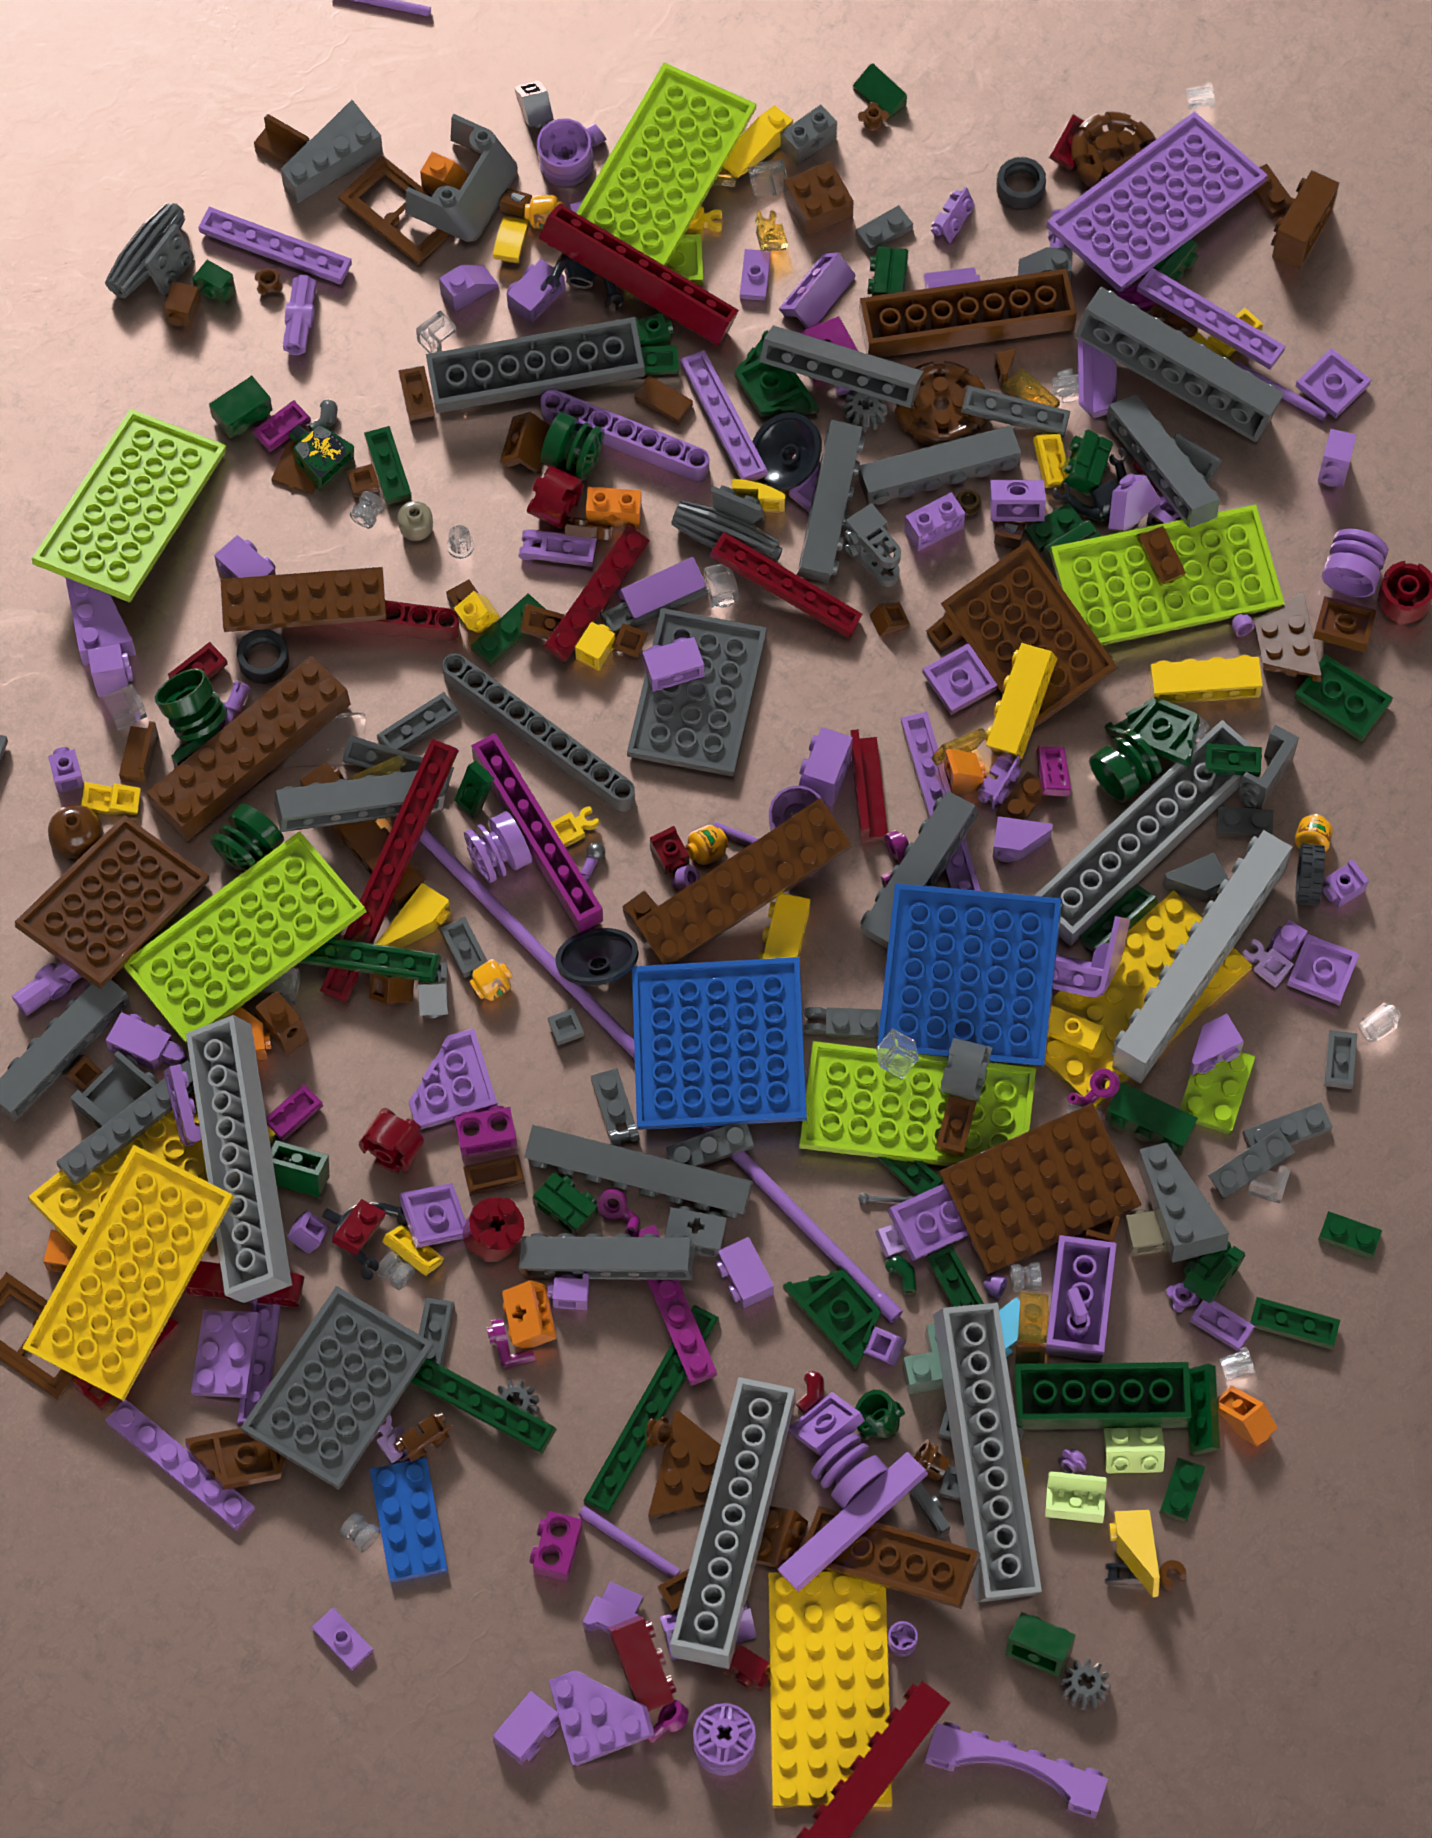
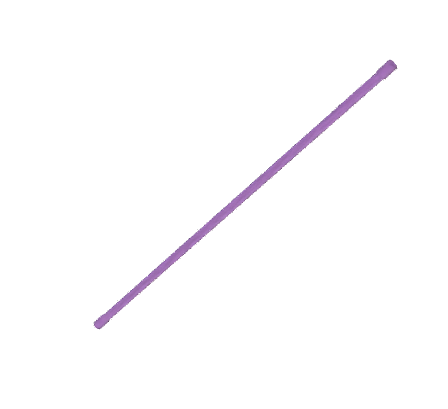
M425 827L420 841L635 1059L634 1038L583 986L569 982L559 974L555 958ZM702 1126L701 1128L707 1133L721 1127ZM745 1151L730 1156L841 1270H845L891 1323L901 1316L903 1310L862 1272Z

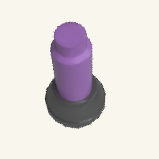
M592 843L587 847V859L581 870V874L586 882L590 879L597 862L605 856V848L600 843Z

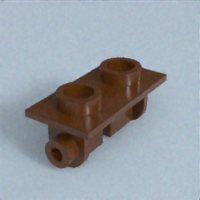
M441 1412L437 1414L432 1413L428 1418L417 1424L423 1433L419 1436L413 1427L403 1435L398 1436L393 1446L398 1453L403 1452L405 1455L400 1462L408 1458L413 1462L427 1453L424 1449L425 1446L431 1442L437 1446L450 1436L447 1431L453 1428L454 1425L452 1424L446 1428L444 1425L446 1422L445 1416Z

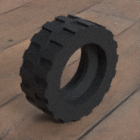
M1301 844L1295 886L1296 904L1319 906L1325 868L1324 845Z

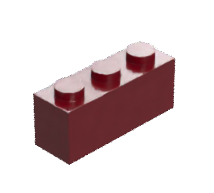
M639 1615L608 1627L634 1701L646 1706L648 1712L675 1702L672 1694L677 1691L671 1676L666 1677L662 1666L666 1665V1661L661 1648L655 1649L652 1638L656 1637L651 1621L645 1622V1619Z

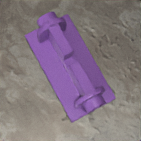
M964 187L963 191L956 190L950 194L949 199L943 206L944 212L949 213L940 212L931 225V232L936 236L944 234L948 243H951L955 235L960 231L963 222L972 212L975 205L967 187Z
M1008 753L999 755L990 770V774L998 777L997 780L987 776L979 788L977 798L984 803H987V801L992 802V811L995 810L998 803L1002 804L1009 794V789L1007 788L1010 782H1016L1022 771V768L1019 767L1020 756L1018 755L1015 761H1013L1012 756Z

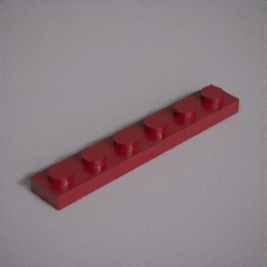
M630 525L626 527L542 647L563 662L568 659L590 623L594 622L650 542L647 537Z
M723 532L709 556L847 638L850 637L863 615L861 612Z

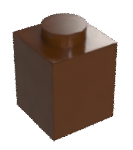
M173 281L163 306L166 321L176 326L185 325L191 327L201 301L198 287Z

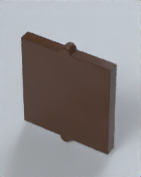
M289 440L271 481L288 486L290 490L297 489L313 494L315 485L294 461L293 448L296 443Z

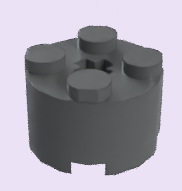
M953 1038L949 1051L950 1055L942 1078L941 1092L979 1101L982 1087L985 1084L988 1072L987 1064L990 1061L993 1047Z

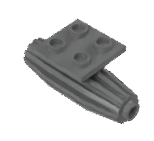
M165 203L140 226L120 252L105 280L106 287L113 294L126 298L151 276L161 295L166 296L170 291L173 281L177 282L186 268L190 266L195 257L180 231L185 222V216L183 215L184 210L179 205Z
M721 485L720 489L715 486L711 488L713 507L683 500L678 504L671 525L699 543L714 548L723 532L772 561L778 562L783 548L779 547L780 541L753 525L758 520L764 522L766 519L764 510L759 505V500L747 495L743 499L736 496V492L733 489Z

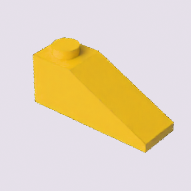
M772 106L757 117L740 136L723 167L737 178L742 176L781 146V132L793 124V119L777 106Z
M421 883L375 944L403 948L435 932L439 925L443 926L450 918L449 899Z
M1150 1510L1115 1511L1114 1523L1109 1524L1110 1541H1115L1117 1554L1150 1595L1158 1597L1160 1577Z

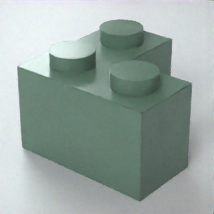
M934 1324L926 1325L925 1338L929 1353L904 1357L903 1372L908 1395L944 1388Z

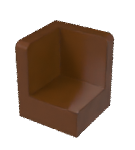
M371 974L369 998L386 1005L411 1002L413 1000L414 980Z
M1115 1216L1113 1222L1107 1221L1092 1229H1087L1085 1239L1114 1242L1121 1217Z

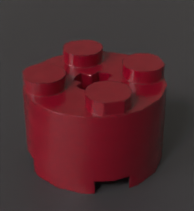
M549 466L544 477L539 476L533 485L532 490L536 493L534 499L530 501L527 507V513L563 529L565 524L572 518L567 515L571 512L574 505H579L584 484L581 483L582 480Z
M1400 561L1391 565L1385 571L1378 592L1377 601L1382 612L1391 620H1394L1396 624L1406 625L1407 623L1422 619L1428 613L1432 603L1431 571L1420 563L1415 565Z
M381 1108L361 1137L359 1147L364 1154L368 1150L376 1157L375 1164L391 1172L399 1173L401 1169L405 1172L408 1171L423 1147L424 1139L419 1132L421 1127L417 1122L409 1118L403 1120L391 1110Z
M489 1197L476 1204L470 1212L462 1230L463 1241L470 1253L473 1251L477 1256L484 1258L486 1262H498L507 1258L520 1242L525 1230L524 1217L511 1199Z

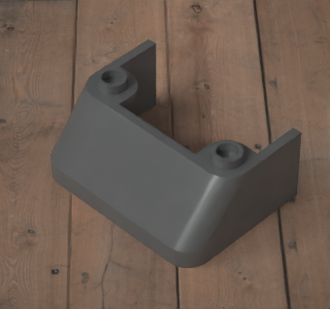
M453 114L451 117L450 141L481 154V157L460 190L451 186H442L430 197L408 187L406 190L405 214L464 241H475L483 233L500 205L501 198L514 182L518 166L491 130Z

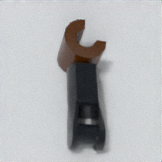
M1177 1560L1166 1561L1159 1570V1583L1168 1592H1172V1580L1167 1577L1169 1574H1175L1179 1580H1186V1569ZM1105 1564V1569L1108 1570V1578L1105 1579V1584L1142 1585L1126 1564ZM1120 1571H1128V1578H1119Z

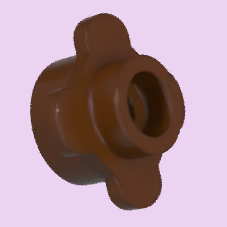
M875 102L869 103L868 108L858 114L859 121L863 122L864 126L870 130L879 129L883 125V121H887L889 118V113L881 110Z
M265 268L255 274V280L258 282L257 292L259 294L265 295L267 292L272 291L280 292L283 289L282 283L279 282V270Z
M661 1417L660 1420H649L646 1430L648 1437L646 1444L648 1447L653 1448L655 1444L664 1446L670 1442L673 1429L669 1424L668 1418Z

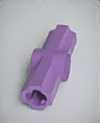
M299 275V277L293 278L290 302H287L285 309L286 329L283 350L291 355L306 353L309 328L313 327L314 322L313 302L316 280L306 275Z
M62 961L56 964L50 963L37 972L33 981L13 994L12 999L21 1012L28 1016L50 999L57 1000L63 997L70 990L71 984L82 976Z

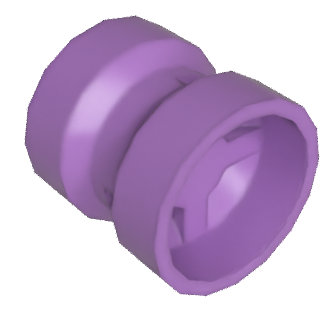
M905 1621L897 1622L891 1626L888 1634V1648L892 1654L898 1657H906L914 1652L918 1637L916 1628L911 1623Z

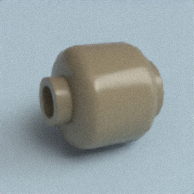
M412 501L401 507L398 513V525L401 534L412 541H419L430 535L433 529V516L426 504L420 501Z

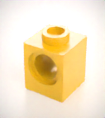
M475 591L454 607V610L467 628L479 634L485 632L501 618L488 598Z

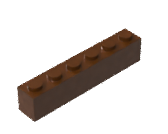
M325 762L301 778L300 785L302 787L316 782L322 784L332 783L344 779V777L336 767L332 769ZM377 819L331 825V828L371 876L390 832L385 827L380 828L375 822ZM408 864L392 900V903L398 910L405 906L421 883H424L426 880L418 867L413 868Z

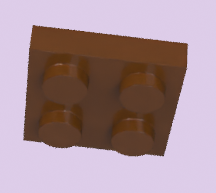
M1324 596L1313 638L1352 650L1366 652L1377 610Z

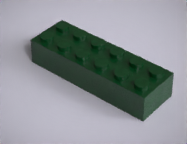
M1189 1362L1015 1364L1014 1412L1016 1425L1023 1430L1145 1427L1188 1428L1192 1418Z

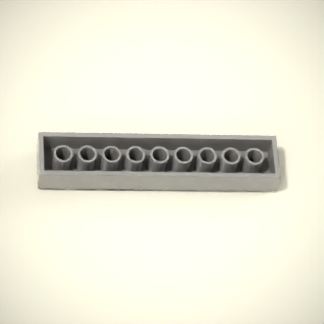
M1223 720L1194 746L1191 763L1188 767L1179 763L1174 764L1035 895L1062 899L1059 937L1070 947L1079 939L1081 934L1139 883L1240 787L1243 775L1205 773L1207 743L1251 746Z
M1263 830L1259 838L1254 836L1246 848L1248 852L1245 858H1239L1231 871L1233 874L1230 880L1224 879L1218 888L1217 893L1219 895L1215 902L1212 900L1208 902L1202 913L1204 917L1201 922H1195L1191 927L1186 945L1181 943L1173 955L1175 959L1171 967L1166 965L1158 977L1160 981L1157 987H1151L1143 999L1145 1004L1142 1009L1139 1010L1137 1008L1133 1012L1128 1022L1130 1026L1127 1031L1122 1030L1118 1034L1113 1044L1115 1048L1111 1054L1114 1056L1112 1067L1138 1083H1142L1285 872L1292 846Z
M232 1015L186 1033L208 1182L235 1196L216 1231L224 1291L226 1296L245 1303L292 1285L252 1025Z
M998 1303L942 1308L933 1314L967 1547L977 1550L981 1554L972 1578L975 1601L979 1603L1032 1597L1042 1592L999 1306Z
M738 1377L670 1643L671 1656L674 1658L730 1669L796 1403L794 1388Z

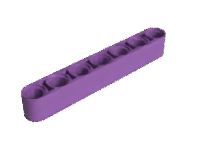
M548 390L541 396L542 417L548 423L552 424L553 420L561 412L570 416L579 414L582 415L580 418H577L579 419V430L586 422L592 424L593 428L598 424L606 425L602 427L605 430L603 445L693 481H702L709 475V454L700 447L557 390ZM550 405H557L558 407H556V408H549L548 406H550ZM626 433V434H629L630 436H628V437H621L620 435ZM647 443L654 444V446L652 447H646L644 445ZM670 453H677V454H679V455H678V456H675V457H671V456H669L668 454H670ZM698 462L702 463L703 465L697 467L693 466L692 464Z

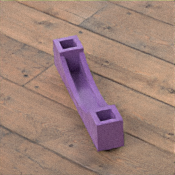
M943 1722V1725L936 1723L925 1763L951 1772L954 1771L955 1766L969 1763H996L1014 1767L1038 1777L1053 1787L1068 1802L1067 1810L1096 1819L1108 1778L1102 1777L1103 1773L1091 1768H1086L1083 1771L1074 1768V1764L1070 1761L1057 1759L1056 1762L1047 1759L1044 1753L1030 1749L1028 1752L1017 1749V1745L1009 1741L1001 1740L1000 1743L988 1740L989 1736L984 1733L972 1731L970 1734L961 1731L960 1726L954 1723Z

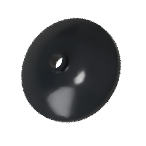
M783 413L769 419L757 431L752 441L768 472V476L760 478L758 481L778 491L790 490L804 483L815 471L822 452V440L818 428L811 420L798 413Z
M595 928L580 932L566 940L558 949L555 962L559 974L567 981L581 986H602L615 982L625 976L635 966L639 951L635 939L630 934L614 928Z

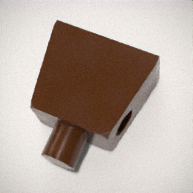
M278 991L271 994L255 1007L254 1017L263 1023L264 1030L270 1032L271 1038L286 1056L309 1040L302 1019ZM290 1030L295 1031L292 1035L287 1036Z

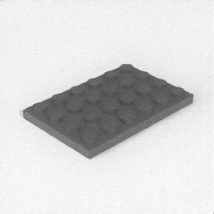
M661 608L652 646H665L679 638L688 639L694 637L704 662V677L653 692L647 674H645L627 757L734 777L767 628Z
M336 1286L241 1426V1431L339 1490L434 1345L431 1341Z

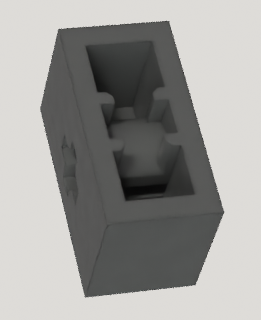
M820 104L781 132V150L798 166L837 138V120Z
M686 1206L671 1207L664 1238H670L674 1234L685 1235L691 1238L695 1246V1254L718 1258V1251L723 1247L727 1218L713 1211H708L704 1214L694 1212V1209ZM695 1227H699V1228H700V1230H698L697 1234L692 1233V1231H694Z

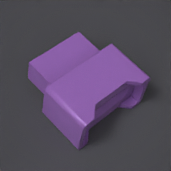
M609 1582L603 1597L595 1596L583 1620V1628L589 1631L598 1628L609 1633L608 1627L639 1616L637 1613L643 1602V1596L613 1582Z

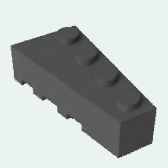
M353 99L281 168L283 186L297 204L383 152L381 134Z
M1163 1143L1139 1149L1138 1168L1172 1263L1226 1250L1229 1232L1169 1145Z

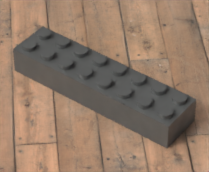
M1103 287L1099 288L1086 307L1074 336L1078 339H1083L1086 344L1256 443L1270 423L1284 395L1274 385L1262 381L1250 371L1243 370L1229 359L1219 356L1205 345L1195 342L1183 332L1176 331L1164 324L1159 318L1152 317L1138 306L1128 303L1114 292L1108 291Z
M635 317L426 354L436 413L542 395L548 390L565 391L645 376Z

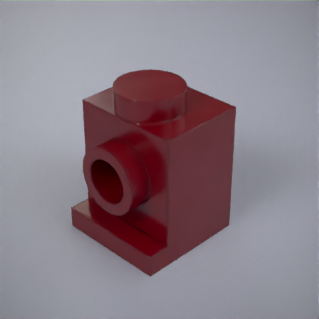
M675 826L650 837V849L665 875L670 872L676 873L678 868L687 866L690 863L689 853L677 834ZM673 848L676 849V850L673 851V852H668L669 850H671V849H673Z
M740 1644L733 1654L730 1669L724 1668V1676L730 1678L733 1674L735 1675L734 1679L746 1688L753 1686L756 1689L759 1687L764 1689L772 1675L769 1672L770 1662Z

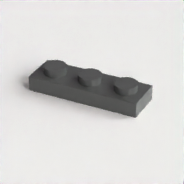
M1322 1102L1248 1128L1243 1131V1136L1248 1147H1251L1280 1128L1289 1144L1293 1145L1331 1131L1332 1124Z
M737 1123L729 1124L668 1146L666 1150L670 1160L702 1167L736 1153L755 1148V1144L748 1124Z
M1279 1128L1208 1174V1177L1222 1198L1225 1199L1295 1153V1151Z

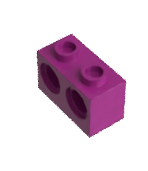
M493 1106L488 1111L478 1113L476 1111H466L461 1113L460 1116L455 1117L462 1158L517 1148L510 1107ZM497 1123H503L507 1126L502 1131L492 1129ZM470 1128H475L479 1131L475 1136L464 1134Z
M548 1511L546 1519L541 1518L537 1531V1536H541L539 1546H533L529 1563L533 1564L534 1574L568 1582L583 1528L582 1519ZM560 1526L567 1530L566 1534L562 1537H555L551 1534L555 1527ZM549 1554H555L559 1557V1561L554 1565H548L543 1560Z

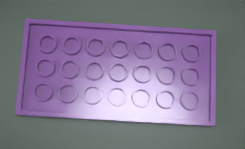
M1194 111L1049 219L1046 228L1120 293L1265 183L1268 175Z

